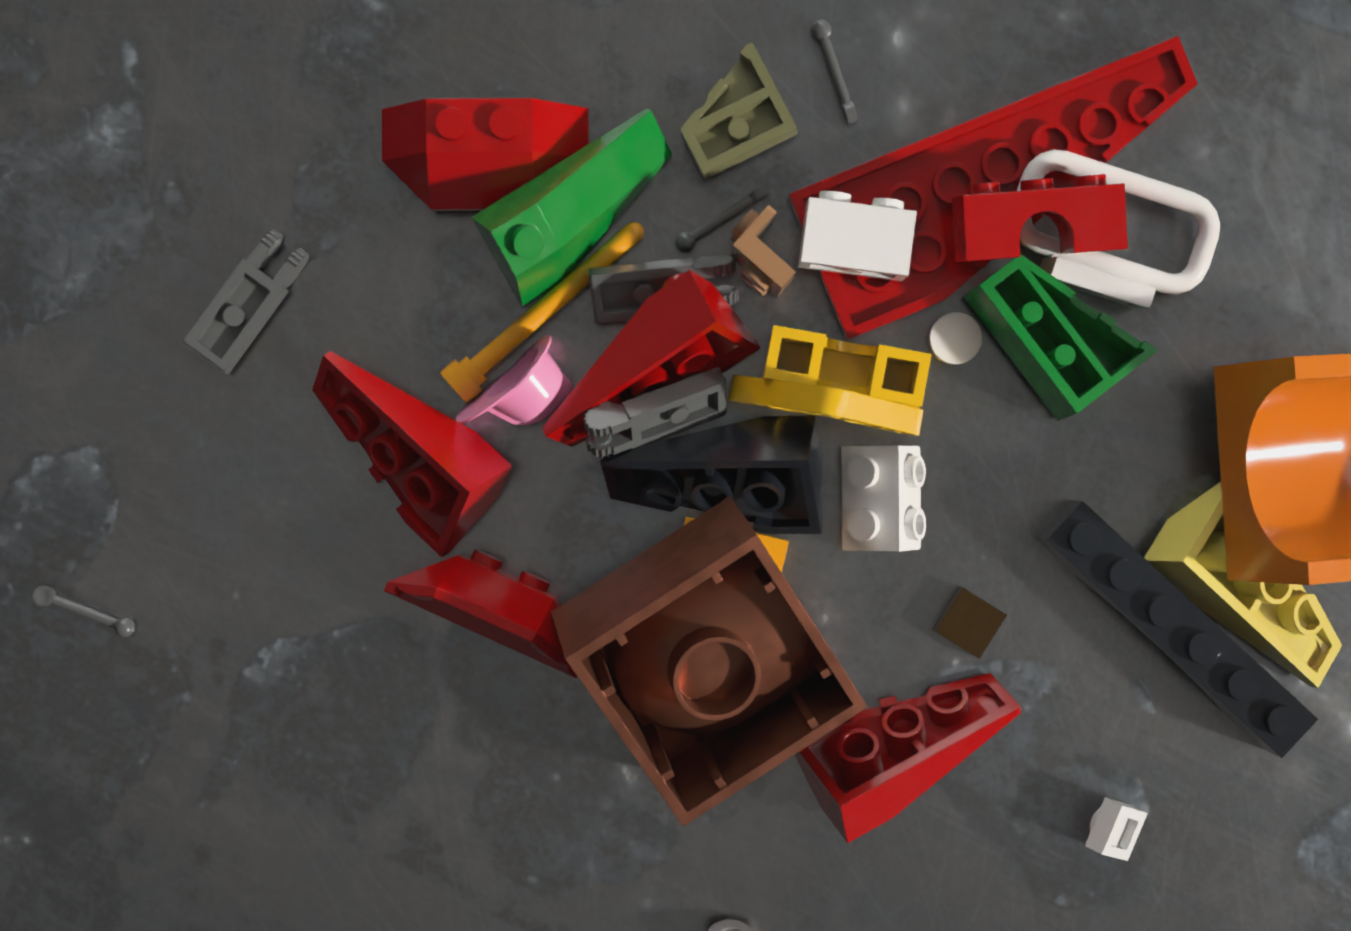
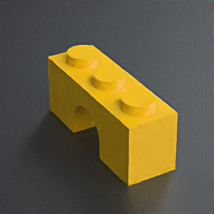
M773 325L770 331L762 378L838 388L919 408L923 404L932 354L881 344L872 346L828 338L826 334Z

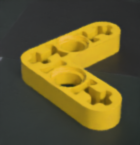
M732 375L728 401L740 404L829 417L871 428L919 436L924 410L843 389L743 375Z

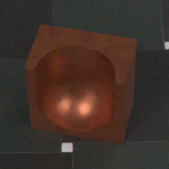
M731 496L551 612L566 661L683 827L868 707Z

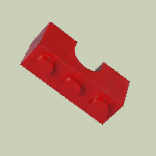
M1106 174L1073 177L1074 187L1053 188V178L1020 181L1021 191L1000 192V182L967 185V195L952 198L955 261L1021 257V229L1024 223L1034 214L1044 215L1055 224L1059 233L1060 254L1128 249L1125 183L1107 185Z

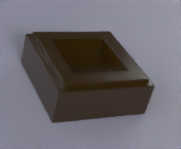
M960 586L933 630L980 659L1007 614Z

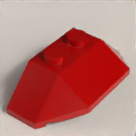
M426 98L382 109V162L432 211H482L589 144V108L541 99Z
M474 549L471 556L462 553L390 580L383 590L392 596L418 606L573 678H577V675L564 657L551 612L560 607L561 603L558 595L547 591L551 583L522 570L519 578L500 569L503 561L493 555Z

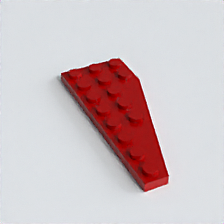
M1179 36L789 193V201L802 231L807 201L809 197L819 198L820 191L847 193L851 195V203L872 205L873 198L897 199L905 202V210L917 211L909 276L903 281L818 270L846 341L943 302L993 260L955 261L952 198L967 195V185L1000 182V192L1017 191L1021 176L1028 163L1040 153L1053 149L1069 151L1106 163L1198 85ZM1052 171L1045 175L1043 179L1053 178V188L1074 187L1073 177L1077 176L1062 171ZM1034 214L1031 216L1033 225L1044 215Z

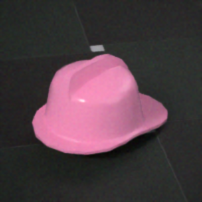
M545 335L538 339L511 368L484 387L483 391L469 403L465 404L457 414L455 421L463 424L477 418L486 411L513 425H530L541 422L549 416L572 388L570 379L562 372V369L547 352L552 342V337Z

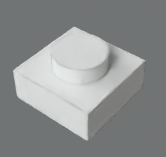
M1105 797L1101 807L1094 813L1091 819L1090 834L1085 846L1102 855L1128 861L1148 813L1132 805Z

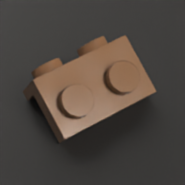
M770 205L760 215L752 208L731 232L733 236L730 240L734 243L731 256H734L735 262L743 268L740 278L762 297L769 291L777 298L791 283L796 271L760 240L773 225L777 213Z

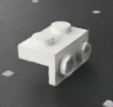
M841 446L842 550L898 552L919 550L921 548V539H923L926 531V517L921 509V487L925 482L926 467L923 458L920 456V447Z

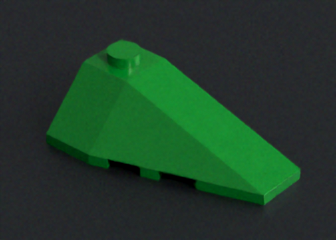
M644 109L471 217L519 304L522 306L548 291L568 276L672 156V152L650 109Z

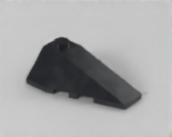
M816 415L762 416L644 444L615 455L609 454V457H601L600 464L610 499L668 512L676 510L679 506L706 512L731 496L747 521L754 522V531L768 534H822V450Z

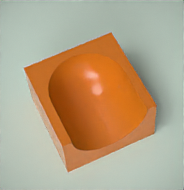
M1351 354L1293 356L1214 366L1227 580L1299 585L1351 581Z

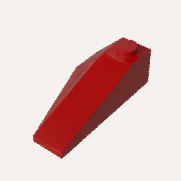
M689 269L685 273L670 277L663 283L658 292L646 299L545 423L542 430L546 437L573 447L585 441L587 434H589L588 431H585L584 418L585 414L588 413V409L597 408L599 404L607 401L622 405V402L633 399L640 393L652 392L681 381L691 374H700L719 367L721 372L724 373L761 347L757 339L716 287Z
M332 351L323 355L312 391L348 441H358L373 464L368 471L376 482L379 483L384 479L387 481L402 503L396 510L404 522L441 558L444 557L498 499L512 465L476 431L457 423L449 416Z
M991 673L929 688L926 695L897 702L896 696L879 699L880 706L861 711L795 754L820 807L847 843L895 817L1021 714V706Z

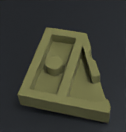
M753 42L745 45L740 52V59L724 79L720 78L709 91L705 104L701 108L696 109L680 129L682 138L704 180L798 134L797 126Z

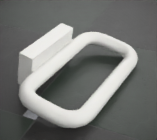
M1055 149L1040 153L1028 163L1020 181L1043 179L1045 175L1052 171H1062L1074 176L1106 174L1107 185L1125 183L1126 193L1188 212L1198 222V234L1188 264L1182 272L1172 274L1101 251L1060 254L1059 238L1038 231L1030 217L1021 229L1020 243L1035 253L1047 256L1048 258H1043L1040 268L1070 289L1133 309H1150L1155 291L1177 295L1192 290L1203 280L1209 269L1220 231L1217 211L1208 199L1195 192L1069 151ZM1019 182L1017 191H1021V189H1020V182Z

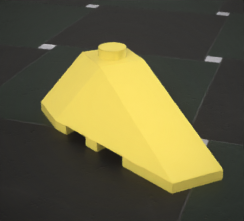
M1219 482L1167 519L1144 558L1202 611L1310 687L1318 688L1341 649L1342 644L1314 594H1307L1303 585L1227 580L1221 482Z

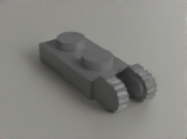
M271 229L264 235L246 260L242 258L182 342L224 374H230L289 292L286 288L296 280L309 260V254L303 249L298 248L287 257L273 279L260 269L279 250L283 241V235L275 229Z
M724 254L703 256L694 261L693 257L589 268L588 276L595 323L604 324L629 321L646 299L661 289L666 280L674 275L685 273L689 269L703 278L722 277L732 274L736 270L734 256ZM733 285L715 286L730 306L738 302L739 292L737 287Z
M719 367L700 374H691L681 381L652 392L640 393L633 399L622 402V405L607 401L599 404L597 408L588 409V413L585 414L584 418L585 431L589 432L586 439L588 451L591 452V455H596V458L598 456L602 458L604 456L609 457V454L615 455L631 448L634 449L644 444L653 443L724 416L727 412L726 378Z

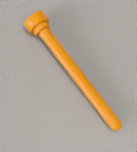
M630 222L472 359H469L467 356L460 362L454 359L439 373L466 404L483 391L480 385L487 380L484 376L590 284L589 268L611 266L643 238L644 229L642 225L638 222Z

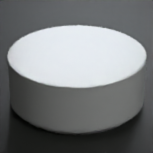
M960 312L943 315L932 324L928 333V346L931 353L938 361L947 365H960L970 361L976 356L982 344V332L978 323L971 316Z

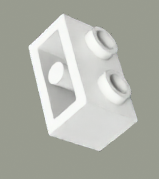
M820 191L819 198L809 197L806 204L798 268L903 281L909 276L917 211L905 210V202L897 199L873 198L872 205L851 203V195L847 193Z

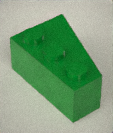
M1021 254V257L1012 259L963 297L1057 421L1079 413L1156 353L1158 349L1146 341L1140 342L1117 326V321L1105 312L1099 313L1074 296L1075 291Z

